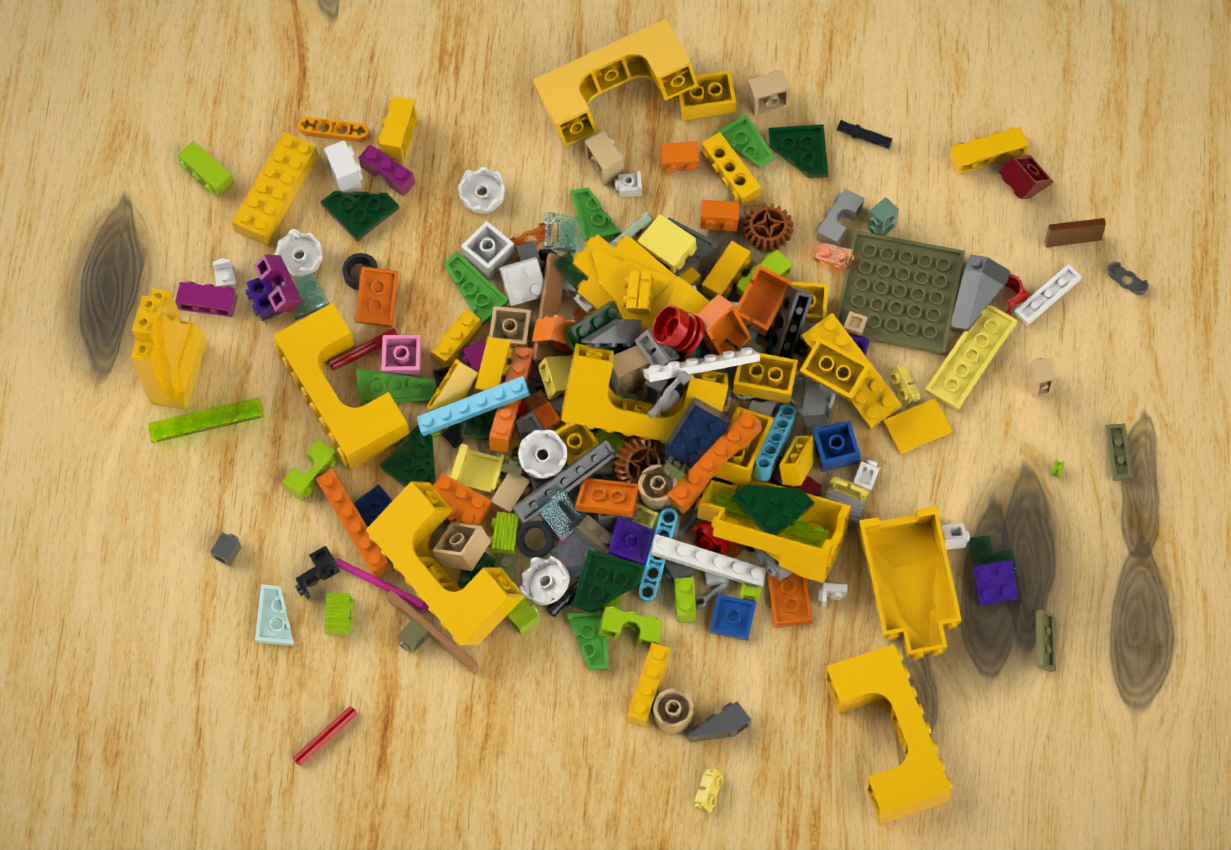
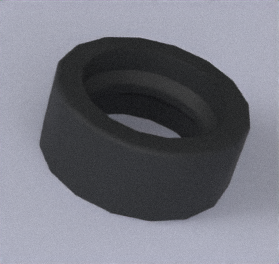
M366 253L353 254L343 264L342 270L345 282L354 290L359 289V280H355L350 276V269L354 265L365 263L370 265L371 268H378L375 259Z
M527 522L517 532V546L521 553L527 557H544L554 548L555 533L551 526L545 522ZM532 528H539L546 534V545L541 550L534 551L526 545L525 536Z

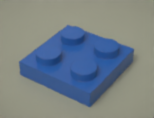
M718 594L710 633L748 641L756 602Z

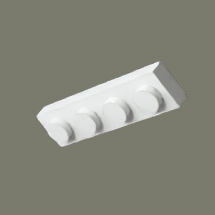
M1068 264L1014 311V314L1028 326L1076 285L1082 276Z

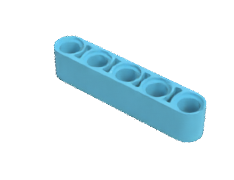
M785 403L781 405L759 451L754 468V477L759 481H767L771 478L792 432L797 408L793 404Z
M666 508L661 512L655 535H660L664 532L669 535L670 539H673L678 523V515L674 509ZM672 514L675 517L674 521L670 523L665 522V515ZM652 545L639 587L640 599L645 603H651L656 599L667 562L663 558L661 560L653 558V555H651ZM656 570L659 575L655 579H651L648 577V572ZM647 588L653 590V595L649 598L642 595L643 590Z

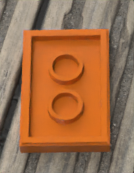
M361 266L355 323L385 327L393 326L399 271Z
M586 478L582 481L575 511L633 518L640 493L639 486L635 483Z
M766 570L774 628L813 623L807 578L792 573L779 582L775 577L770 576Z

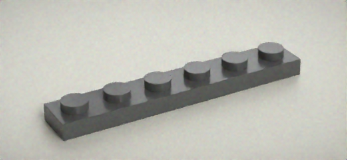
M603 439L512 507V509L523 524L529 522L613 459L616 454L609 442Z

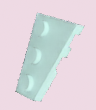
M644 212L640 220L633 222L627 228V231L625 233L622 232L610 245L615 249V243L621 237L625 238L626 235L634 240L637 237L635 233L640 229L644 231L651 225V216Z
M261 584L255 643L294 646L281 586Z

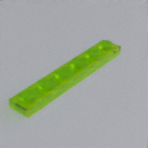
M258 397L148 423L151 442L156 443L263 418L264 413L261 399Z
M723 489L719 490L713 505L724 507L729 512L750 519L731 499L732 495H734L733 493ZM797 519L782 532L822 547L830 531L807 523L802 519Z

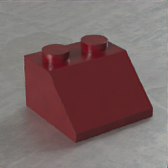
M1031 155L1012 157L998 172L1002 176V180L1007 185H1010L1014 190V194L1020 199L1032 198L1053 183V180Z

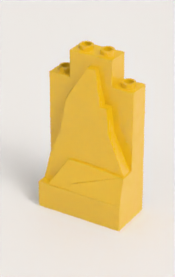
M597 234L595 237H590L585 244L587 247L582 252L578 251L573 257V266L588 278L587 281L584 279L578 285V295L595 310L609 301H615L623 319L641 320V334L647 329L653 328L655 318L666 306L673 305L697 315L710 302L680 276L674 275L628 235L625 238L621 237L615 243L616 248L614 249ZM629 271H650L654 275L652 310L650 314L629 313L623 305L624 295H627L628 288H625V278L629 277Z
M152 288L150 295H142L132 327L135 344L130 358L150 403L187 410L207 340L196 323L181 319L171 291Z
M751 478L748 484L770 487H782L768 482L759 481ZM711 480L708 487L704 488L702 498H698L695 509L698 510L697 518L712 522L711 527L714 528L713 536L764 550L779 562L780 567L801 577L824 583L847 536L850 505L807 494L815 502L814 506L779 535L775 536L764 533L731 499L732 495L744 487L743 485L737 483L728 485Z
M937 506L918 509L916 514L881 521H879V517L859 520L857 534L861 551H864L882 639L895 640L900 638L899 635H902L906 657H912V660L921 659L925 654L930 653L932 656L943 654V651L947 649L943 627H946V629L956 628L962 619Z

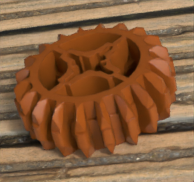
M764 203L763 208L757 205L756 210L751 209L750 214L746 215V220L743 222V233L746 234L745 239L750 240V246L755 245L756 250L762 247L763 252L766 251V248L770 249L771 253L773 248L780 250L781 245L786 246L787 241L791 240V235L793 234L791 216L787 215L786 209L781 211L780 205L774 208L773 203L770 207H767L766 203ZM767 223H768V227H770V233H769L768 228H766ZM779 231H782L779 235L773 237L774 234L779 233Z
M637 437V439L630 438V443L624 442V448L618 447L621 452L620 454H615L618 460L613 462L617 466L614 469L618 473L617 478L621 482L638 484L642 472L652 465L665 464L661 460L664 457L661 453L662 449L657 446L656 442L644 440L642 437Z

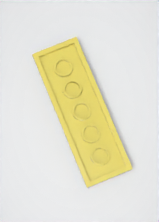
M987 305L981 312L982 316L973 327L962 334L925 388L927 394L956 411L959 410L1017 324L1018 320L992 305Z

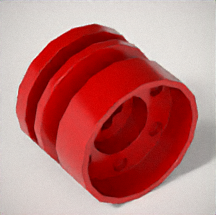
M669 305L664 307L655 318L652 334L657 343L671 347L680 353L688 354L694 351L700 344L704 334V323L699 316L686 312L679 307Z

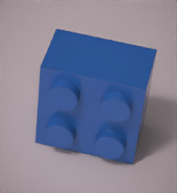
M850 420L813 429L812 436L815 438L817 457L822 472L860 463V452Z

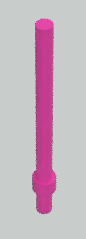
M340 559L336 560L339 568L387 592L393 590L403 600L415 605V608L431 613L425 601Z

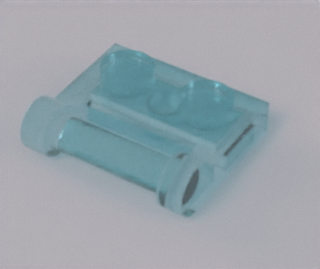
M552 212L544 213L545 241L543 242V250L551 249L575 253L577 250L578 217ZM553 221L557 222V242L552 241Z
M565 488L559 490L550 500L537 509L561 541L571 534L586 517L584 513L581 514L580 511H575V504L568 497V492ZM560 500L576 518L573 522L557 504Z

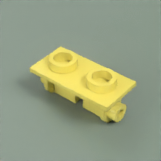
M896 365L889 376L899 394V398L904 406L907 407L912 400L913 402L920 400V393L915 384L908 385V383L913 381L908 369L904 368V366L899 367V365Z
M834 476L829 484V489L863 502L866 501L870 489Z
M707 769V772H704L700 787L706 789L705 791L698 789L694 800L695 808L701 810L704 808L708 813H711L716 805L718 791L723 785L724 776L717 769H714V771Z

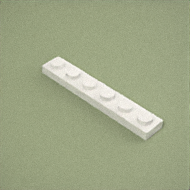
M747 347L742 348L738 352L725 351L722 355L717 356L709 354L701 359L688 358L685 362L680 363L672 361L664 366L652 365L648 369H643V373L649 382L677 377L682 371H686L690 375L760 361V355L754 349Z
M658 534L654 537L651 555L733 581L746 583V585L752 587H763L766 573L765 568Z

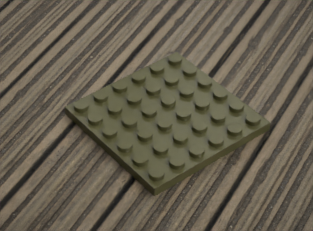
M854 230L836 318L844 327L849 311L867 316L868 319L862 333V337H865L867 340L945 355L965 251ZM847 332L849 335H852V336H855V337H856V336H859V335H856V334Z

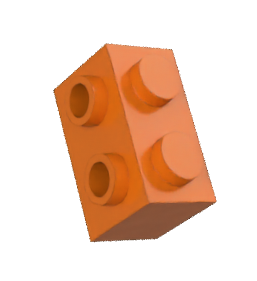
M698 141L661 144L662 172L674 173L676 171L692 172L699 170Z
M702 199L700 229L737 231L739 202Z

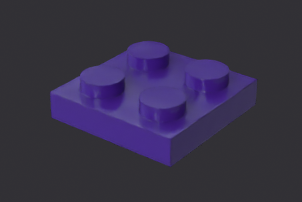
M619 517L616 521L608 554L646 565L655 530Z
M1012 560L972 566L979 606L1018 599Z

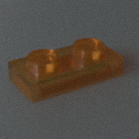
M821 242L814 259L816 262L849 270L856 253L852 249Z
M542 390L525 398L526 405L534 413L544 430H549L561 423V418Z

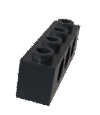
M787 285L765 354L789 359L793 358L813 298L811 292L802 287Z

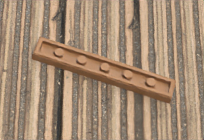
M553 253L547 256L538 319H544V316L554 317V315H559L567 258ZM549 341L548 346L538 343L534 344L533 361L541 363L545 357H553L554 348L550 347L551 341Z
M393 590L389 591L386 595L389 603L409 620L414 618L428 630L429 637L474 675L477 673L479 666L472 657Z

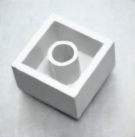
M344 140L324 148L328 166L339 191L349 193L362 188L361 180H363L360 172L361 168L358 161H355L352 147H347Z
M487 221L461 245L462 256L489 278L515 254L514 243Z
M530 258L499 268L511 306L542 297L544 280L537 258Z

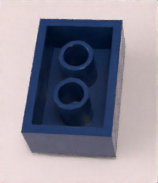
M694 397L666 441L665 453L693 467L721 437L729 424L728 415Z

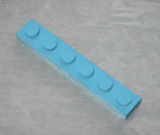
M524 376L418 416L417 420L421 434L423 436L530 396Z

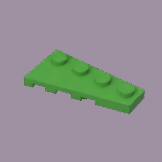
M458 252L443 263L444 268L473 314L480 318L481 326L485 325L492 318L494 306L505 307L509 303V299Z
M356 368L360 407L389 392L395 403L431 400L436 392L435 379Z

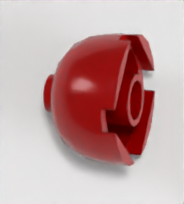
M704 520L696 525L691 531V537L694 535L696 538L694 541L695 545L723 555L730 541L713 536L714 528L711 527L712 522Z

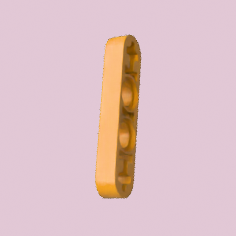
M303 117L298 122L299 131L305 136L353 142H364L369 138L368 127L362 123ZM306 124L310 125L307 127V129H304V126H306ZM328 125L330 128L326 132H321L320 127ZM341 127L348 129L345 134L338 133V129ZM360 130H363L364 133L359 136L358 133Z

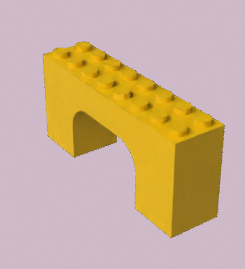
M667 19L533 79L540 101L564 147L598 132L588 107L590 101L597 95L639 77L649 78L655 82L665 101L698 86L691 61Z
M334 303L325 306L273 335L275 342L272 344L276 350V355L280 361H283L284 367L288 375H291L294 379L293 382L298 391L301 390L307 406L310 405L313 416L316 420H319L321 429L330 438V443L333 449L338 451L339 458L344 466L348 465L350 470L401 443L410 433L407 421L389 392L364 406L352 408L341 403L325 378L323 370L329 361L355 348L352 333Z
M575 344L561 414V421L568 425L580 424L588 429L600 428L608 433H613L614 431L621 432L624 436L636 435L644 438V440L656 439L665 444L694 397L723 412L728 390L727 373L711 370L690 374L691 378L685 384L682 397L670 409L659 412L651 419L647 413L656 404L622 398L611 391L609 381L613 368L614 351Z
M411 481L366 531L369 533L371 541L375 544L377 543L382 549L381 553L392 561L394 569L402 573L405 577V582L416 590L418 598L425 601L429 606V611L439 618L442 627L449 630L453 635V640L461 646L479 645L520 603L525 595L502 568L484 567L463 589L460 588L434 557L430 549L432 533L453 510L430 482Z
M895 644L826 666L825 679L838 714L865 705L882 707L888 712L905 754V760L901 765L868 776L866 789L880 824L949 801L951 789H953L950 778H946L944 774L946 770L944 762L937 756V744L935 740H931L929 735L931 734L929 723L924 722L922 717L924 715L922 705L917 704L915 699L917 697L914 685L910 686L908 680L910 679L907 667L903 668L901 662L903 661L900 649H896Z

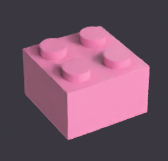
M383 335L382 372L422 377L423 344L421 335Z

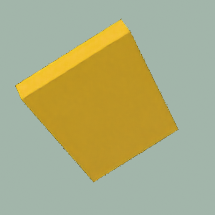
M935 398L883 420V424L900 455L952 433V429Z

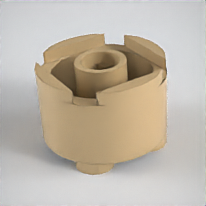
M652 465L646 468L638 482L641 499L652 510L665 509L672 505L667 494L678 483L677 478H671L665 473L663 465Z
M670 688L658 694L653 706L654 720L657 726L667 734L683 732L690 726L693 721V702L686 692Z

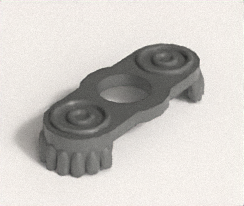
M1113 262L1109 265V276L1118 282L1121 287L1129 289L1137 295H1142L1148 290L1149 284L1147 280L1142 281L1133 272L1125 270L1121 267L1120 262ZM1126 275L1131 276L1133 282L1125 284L1122 278Z

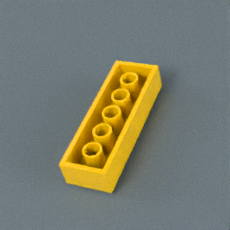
M282 133L232 221L236 233L268 246L319 156L316 145L288 133Z
M833 313L801 335L810 350H812L820 337L870 365L867 376L852 402H850L870 430L902 407L900 401Z

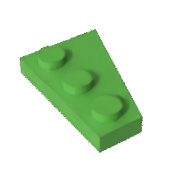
M747 114L715 133L716 135L720 132L735 151L759 169L775 160V156Z
M589 187L570 191L584 242H587L590 237H595L597 234L603 239L621 234L618 227H615L612 223L610 216L601 208L600 202Z
M603 612L567 613V618L588 670H609L607 637L598 635Z

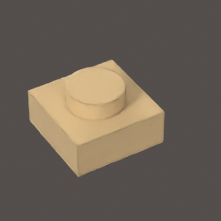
M849 311L844 329L849 333L862 336L868 317Z

